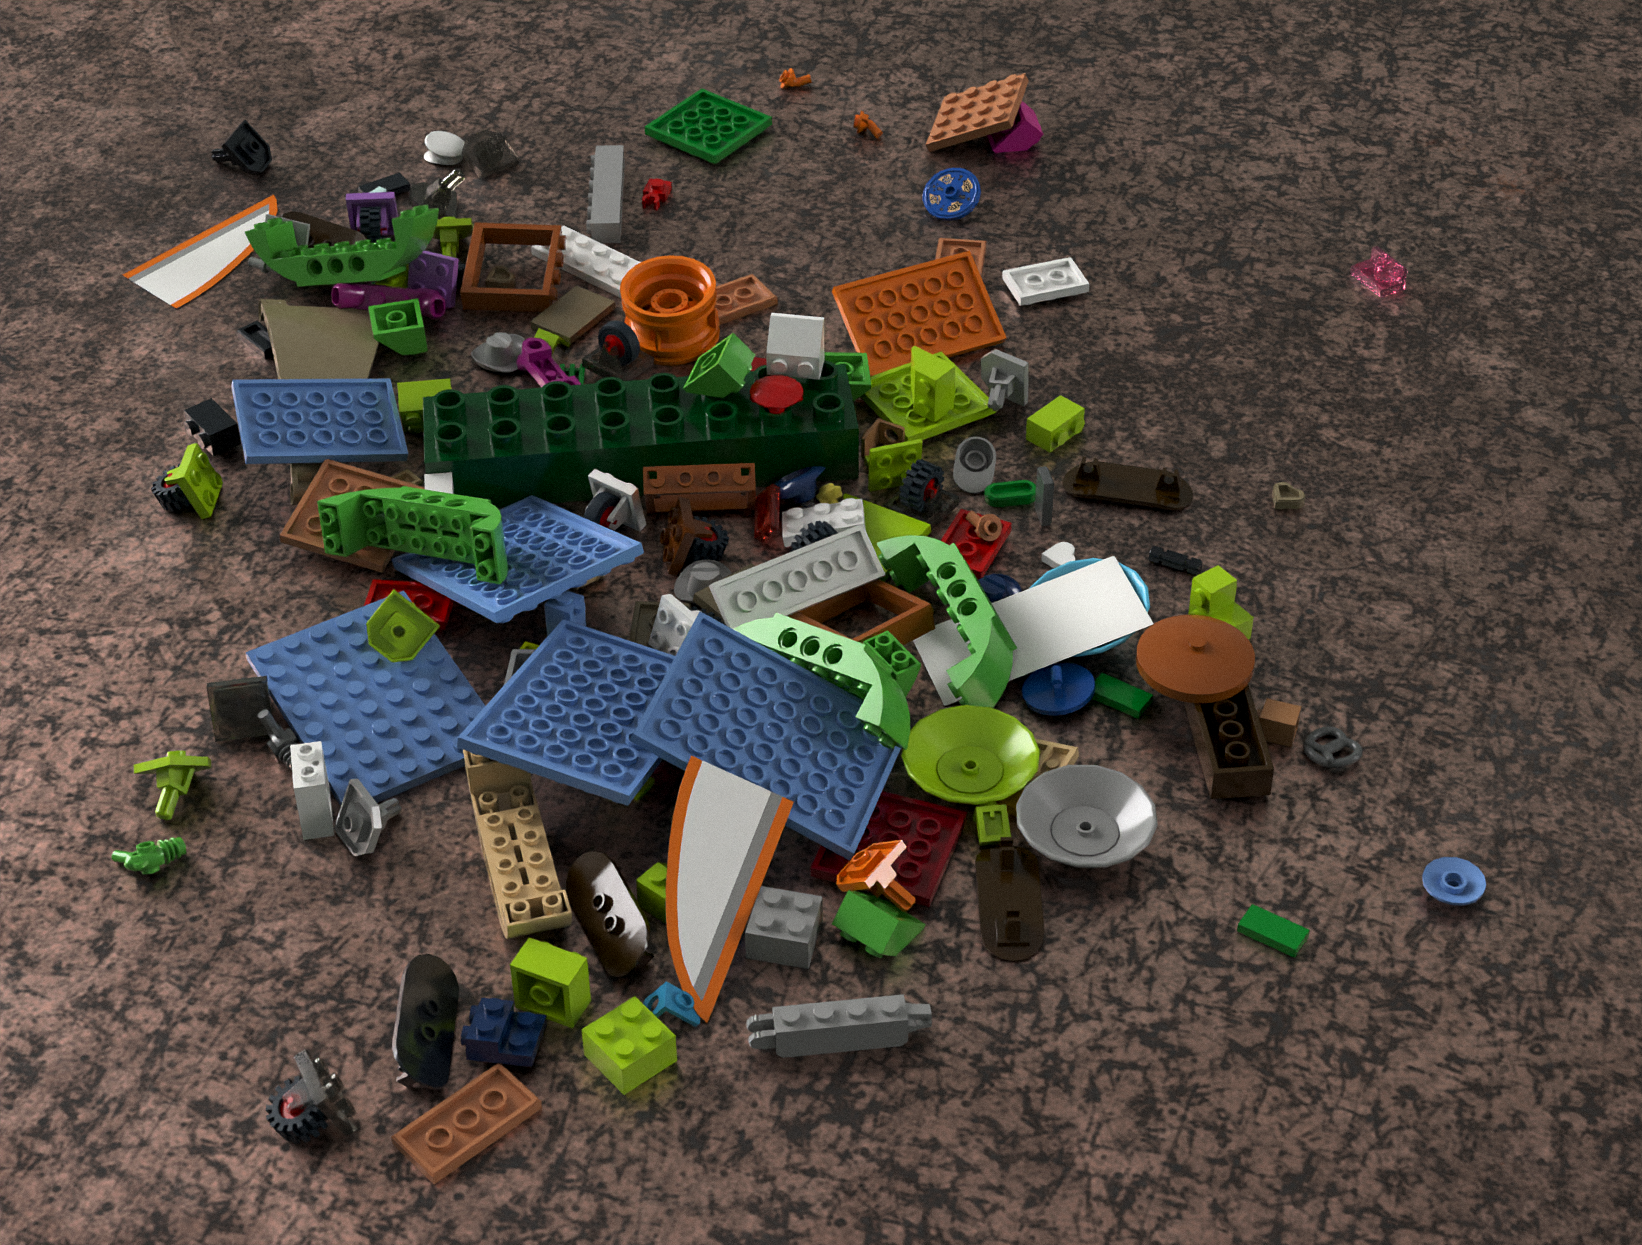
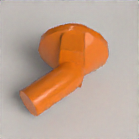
M792 68L788 71L784 70L779 80L783 89L812 83L810 74L796 78Z
M863 111L860 112V115L855 114L853 128H857V133L866 132L868 128L875 138H879L883 134L875 122L869 119V115Z

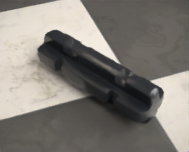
M1158 546L1151 548L1148 557L1150 562L1157 564L1163 562V566L1183 572L1186 569L1187 573L1192 575H1199L1203 565V561L1194 557L1188 559L1189 556L1171 550L1165 552L1164 548Z

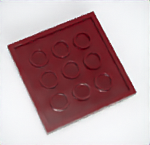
M882 791L854 855L874 843L902 840L907 847L891 864V867L897 874L894 880L915 897V904L930 907L967 822V812ZM821 845L810 867V876L837 883V875L848 864L849 860Z

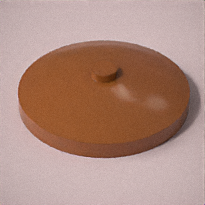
M1178 615L1160 620L1144 631L1137 644L1136 665L1144 681L1157 692L1179 701L1211 703L1230 698L1248 685L1254 672L1255 652L1250 641L1241 631L1222 620L1203 615Z

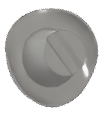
M497 332L493 336L487 337L486 342L475 348L471 355L474 361L486 370L499 373L512 372L518 369L516 360L517 356L522 353V343L525 339L517 334Z
M699 560L693 562L677 578L674 585V593L680 600L698 606L693 602L694 593L727 577L732 572L718 561Z

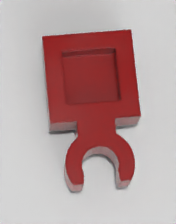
M659 178L649 179L643 190L642 208L645 209L647 205L654 204V210H658L660 208V201L666 202L672 191V181H664Z

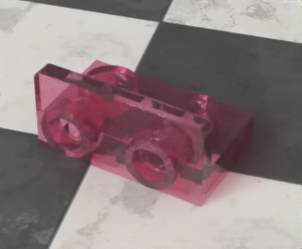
M1375 246L1372 248L1371 259L1352 265L1350 274L1380 298L1404 290L1407 268L1381 248Z

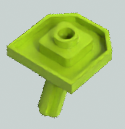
M443 217L437 220L432 238L440 240L442 255L457 258L459 239L472 236L474 227L472 219Z
M393 589L366 623L369 645L391 662L413 660L440 627L436 621L395 589Z
M181 750L169 751L166 757L134 764V774H156L157 788L162 790L155 814L156 817L164 820H170L173 817L179 796L187 794L193 773L211 769V759L209 757L186 756V751Z

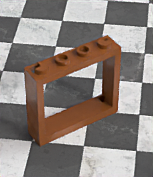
M474 222L460 291L463 309L543 312L551 306L553 300H557L558 292L556 285H560L561 280L559 267H563L564 263L562 250H566V236L562 235L561 225ZM486 244L550 246L542 290L478 287Z
M755 463L643 467L644 498L647 514H669L671 507H675L679 497L690 500L692 513L755 510ZM749 468V476H741V469ZM649 472H657V479H650ZM741 492H747V495H741Z
M879 579L788 616L849 638L821 623L868 600L898 616L853 638L852 640L863 643V641L889 631L904 646L936 629L933 618L934 610L931 603Z

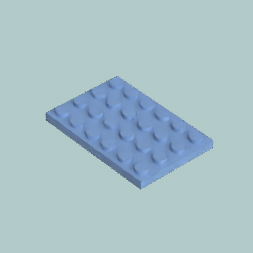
M390 378L232 380L231 389L246 464L323 463L326 459L337 462L407 461L408 450Z

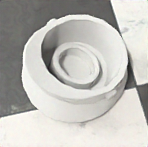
M433 131L425 138V144L429 151L425 153L424 159L430 163L454 165L462 161L467 146L457 135L443 131Z

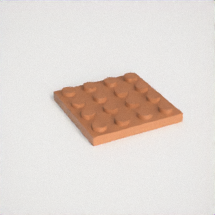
M1026 73L1021 75L1013 74L1004 80L990 81L984 86L978 88L970 87L964 92L958 94L950 93L944 97L926 142L928 151H935L1012 128L1029 82Z
M326 459L282 530L280 541L284 544L383 573L395 550L366 546L347 557L325 553L317 501L340 494L369 489L401 488L403 486L425 489V487Z

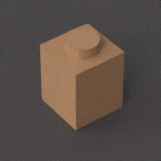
M1267 698L1263 709H1257L1265 740L1292 747L1299 726L1302 706Z

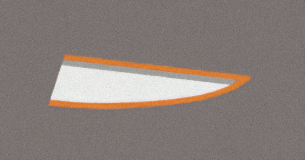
M272 195L128 271L123 276L177 309L218 283L254 250L245 235V231L254 229V224L265 222L266 214L276 216L278 211L277 199Z
M691 756L679 788L670 832L666 874V926L668 945L682 991H686L692 996L694 1010L708 1023L794 801Z

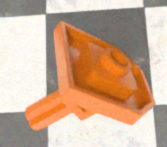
M902 840L874 843L866 849L859 851L837 875V886L842 892L868 889L877 898L883 894L902 912L908 911L916 899L894 880L897 874L891 867V864L907 846Z

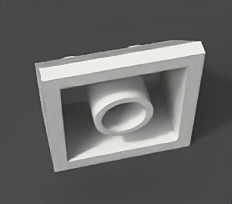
M771 313L766 352L767 375L820 379L825 361L824 317Z

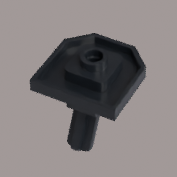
M246 120L238 125L221 145L222 148L212 150L211 157L216 162L231 161L232 165H239L245 173L255 175L261 174L272 161L270 146Z

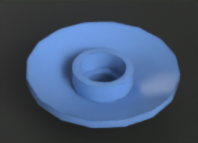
M1458 857L1435 859L1425 867L1422 874L1423 886L1427 892L1438 901L1449 905L1464 906L1474 903L1483 896L1486 888L1485 876L1481 870L1471 862Z

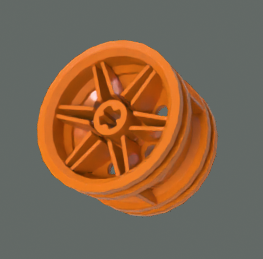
M659 256L635 265L623 277L620 293L622 309L626 314L624 323L631 327L639 340L640 352L638 358L657 365H682L696 361L698 357L703 355L704 351L710 350L717 344L720 336L718 311L715 308L717 302L716 280L711 269L705 264L684 256Z

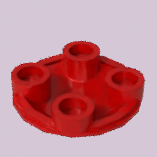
M765 376L751 385L750 400L760 406L769 408V412L772 414H781L785 411V408L803 400V388L796 379L788 376Z

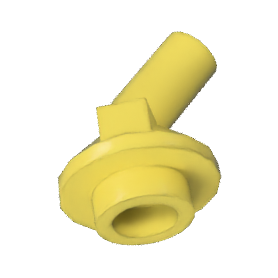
M833 483L824 485L819 489L816 498L820 503H838V500L843 498L842 488L834 486Z

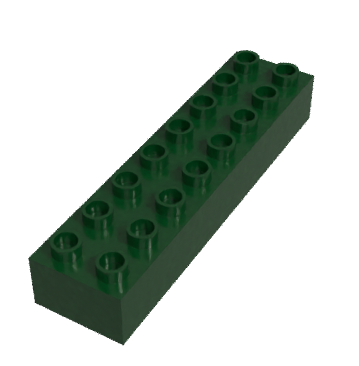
M824 361L819 380L791 377L802 385L803 400L785 408V411L781 414H772L769 412V408L760 406L750 400L751 385L760 378L771 376L767 375V365L760 366L755 371H750L744 378L745 385L735 394L731 392L724 398L687 393L683 388L689 376L676 377L670 373H658L646 380L633 381L606 377L594 384L569 385L566 382L553 381L545 384L542 388L516 389L512 386L500 385L490 389L488 392L465 394L458 390L448 389L438 392L435 396L423 397L424 464L426 474L452 472L454 494L488 499L497 508H505L531 495L551 504L591 501L593 494L588 475L594 469L603 473H609L625 483L633 484L638 488L640 496H644L643 467L755 463L756 487L772 486L784 476L812 466L825 467L823 473L816 478V482L859 479V426L845 364L835 365L829 361ZM749 468L741 469V476H749ZM649 472L650 479H657V472Z

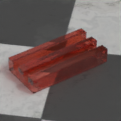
M771 484L756 496L754 539L760 542H764L766 536L770 537L772 530L776 532L779 529L780 487Z

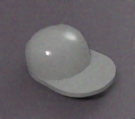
M970 437L958 446L953 478L956 485L964 492L971 494L981 493L993 481L996 451L987 439Z

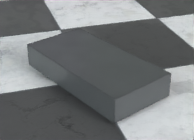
M1047 466L1037 467L1035 512L1041 526H1049L1052 523L1054 481Z

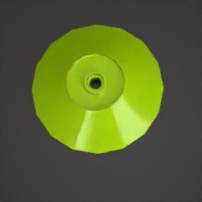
M961 705L939 709L920 719L910 730L907 750H902L901 757L908 776L925 792L948 802L979 805L1004 800L1024 789L1038 771L1040 750L1033 733L1017 718L991 707Z

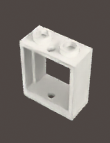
M322 742L290 745L293 787L303 839L334 836L331 792Z

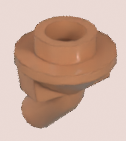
M970 511L966 516V520L976 527L975 533L979 538L985 541H993L999 537L1002 524L996 515L985 514L980 517L974 511Z

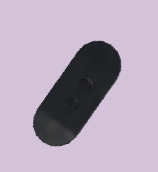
M431 954L416 956L408 962L403 971L392 1050L399 1064L398 1070L403 1073L396 1078L398 1083L406 1087L419 1083L429 1089H441L447 1084L450 1075L459 985L456 975L450 966L440 957Z

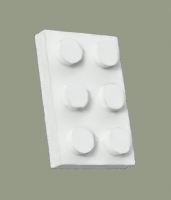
M1071 257L1003 270L1002 279L1020 306L1089 292V282Z
M848 498L832 504L819 503L814 507L803 509L795 507L782 512L784 547H789L792 542H797L794 539L796 534L800 536L802 534L800 530L803 527L807 530L808 524L811 522L815 525L816 521H821L822 523L826 521L838 533L862 523L866 530L862 498Z

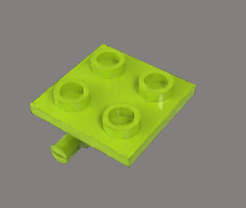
M916 439L869 449V455L864 456V463L866 467L869 466V492L903 485L902 480L903 477H907V470H911V465L913 463L916 464V460L922 459V440Z

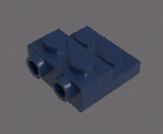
M481 998L479 1005L471 1006L469 1014L470 1026L464 1025L461 1032V1045L466 1046V1060L532 1067L547 1026V1016L531 1012H515L514 1001L498 998Z

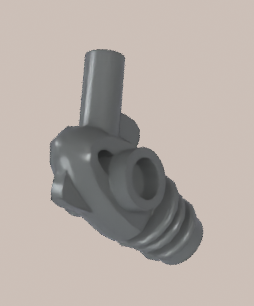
M264 709L259 712L258 718L267 729L268 735L271 738L267 744L275 756H279V760L292 770L290 745L299 744V741L290 728L283 730L270 712Z

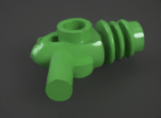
M171 837L169 840L165 839L164 841L158 840L157 846L153 841H146L137 844L136 851L134 852L115 850L112 853V860L117 863H123L125 868L130 871L152 874L160 870V865H168L175 858L180 859L182 855H185L186 846L181 837Z

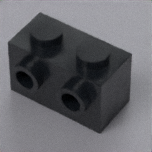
M212 398L184 410L186 421L183 424L189 436L193 435L202 449L206 448L213 456L224 453L241 444L238 423Z

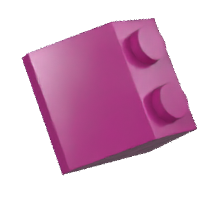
M1021 101L1012 128L989 134L987 137L992 150L995 153L1028 150L1032 145L1037 144L1044 134L1034 110Z

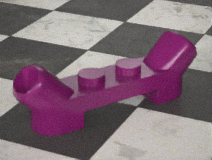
M372 282L337 283L332 289V302L338 309L354 308L369 310L368 306L418 298L421 315L433 320L443 317L446 310L444 297L433 289L372 284Z
M528 338L523 341L522 353L517 356L516 360L517 367L525 374L530 373L541 388L553 381H562L569 385H581L575 376L568 377L553 360L552 348L546 341L540 338Z

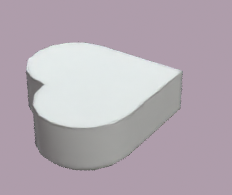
M1059 542L1042 553L1041 561L1053 569L1067 562L1075 561V548L1068 542Z

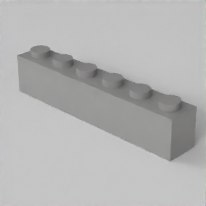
M624 145L596 146L595 155H591L590 193H588L589 206L587 207L588 220L586 221L587 234H591L592 239L599 243H621L625 170Z

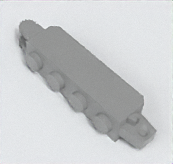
M904 994L772 1007V1013L749 1017L746 1025L748 1030L753 1032L748 1038L752 1049L775 1048L777 1055L786 1058L902 1046L908 1042V1033L917 1029L931 1027L932 1013L930 1004L905 1003Z

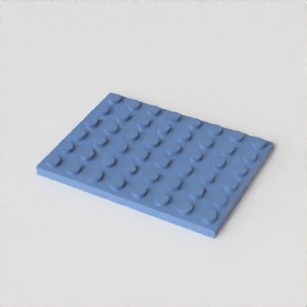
M531 495L499 510L502 517L508 563V574L501 584L478 581L475 564L408 552L391 560L395 570L496 623H505L522 611L535 609L539 603L547 599L560 597L562 592L570 588L581 587L591 578L610 573L614 567L633 562L635 557L644 554L642 543Z
M405 591L399 592V593H400L402 596H404L407 600H409L410 602H412V601L410 600V598L407 596V594L405 593ZM386 598L246 652L247 661L257 677L267 682L268 694L300 744L322 742L330 790L340 806L350 779H359L376 803L465 766L463 749L457 747L458 736L485 707V704L435 634H433L415 658L409 661L391 662L369 645L366 623Z
M701 611L629 740L684 771L690 757L694 756L794 801L785 826L849 861L858 847L901 749L897 746H894L893 750L886 748L877 742L879 737H875L863 730L864 724L855 717L863 700Z
M563 619L458 736L457 747L472 754L481 755L496 760L501 764H507L525 770L528 773L536 774L554 780L557 783L565 784L583 790L586 793L595 794L612 800L615 803L628 806L663 760L629 740L675 656Z

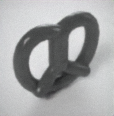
M1326 726L1312 731L1303 742V750L1308 758L1328 768L1349 766L1357 762L1363 755L1361 745L1347 738L1346 734L1336 727ZM1327 735L1337 738L1326 745H1320L1315 742L1318 738ZM1345 747L1354 751L1351 755L1340 759H1334L1332 755Z

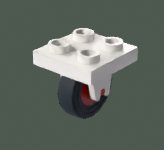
M596 469L588 475L593 499L586 507L583 518L613 531L621 524L639 532L646 526L641 499L636 486L631 483H625L609 473H603Z

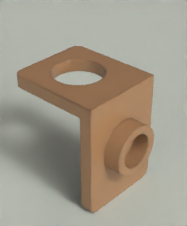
M878 418L863 433L861 438V457L864 458L865 455H869V449L875 448L879 442L886 445L905 442V428ZM891 429L895 431L898 435V440L890 439L886 434V430Z

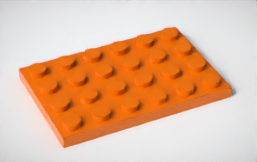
M970 250L838 285L832 289L833 296L856 352L867 353L870 377L910 363L911 348L913 346H917L931 354L942 352L950 358L1004 343L1007 339Z

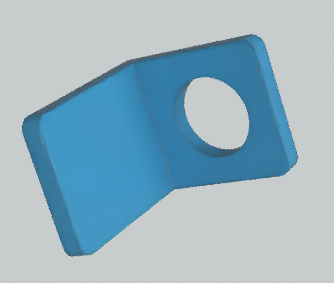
M667 981L643 1002L651 1011L653 1003L659 998L658 1004L652 1012L657 1018L667 1011L695 1027L700 1024V1016L693 1008L694 1000L692 996Z

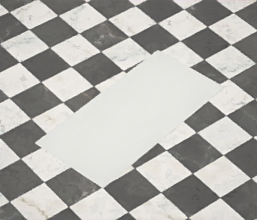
M1115 556L992 603L1017 646V649L1013 651V665L1009 681L1154 624ZM952 619L935 625L936 629L913 640L944 706L957 702L962 698L956 699L947 684L951 682V679L946 670L971 656L967 648L970 640L965 643L957 630L960 622L955 624Z

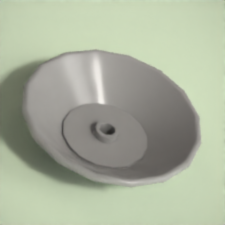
M1066 765L1044 772L1025 786L1016 804L1017 826L1029 845L1050 860L1076 868H1106L1131 860L1150 844L1158 826L1155 803L1143 786L1122 772L1098 765Z

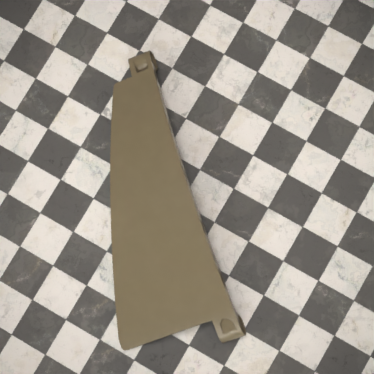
M259 299L258 317L259 321H265L278 379H369L380 344L373 336L369 310L288 306L286 300ZM290 463L291 505L299 504L322 463Z

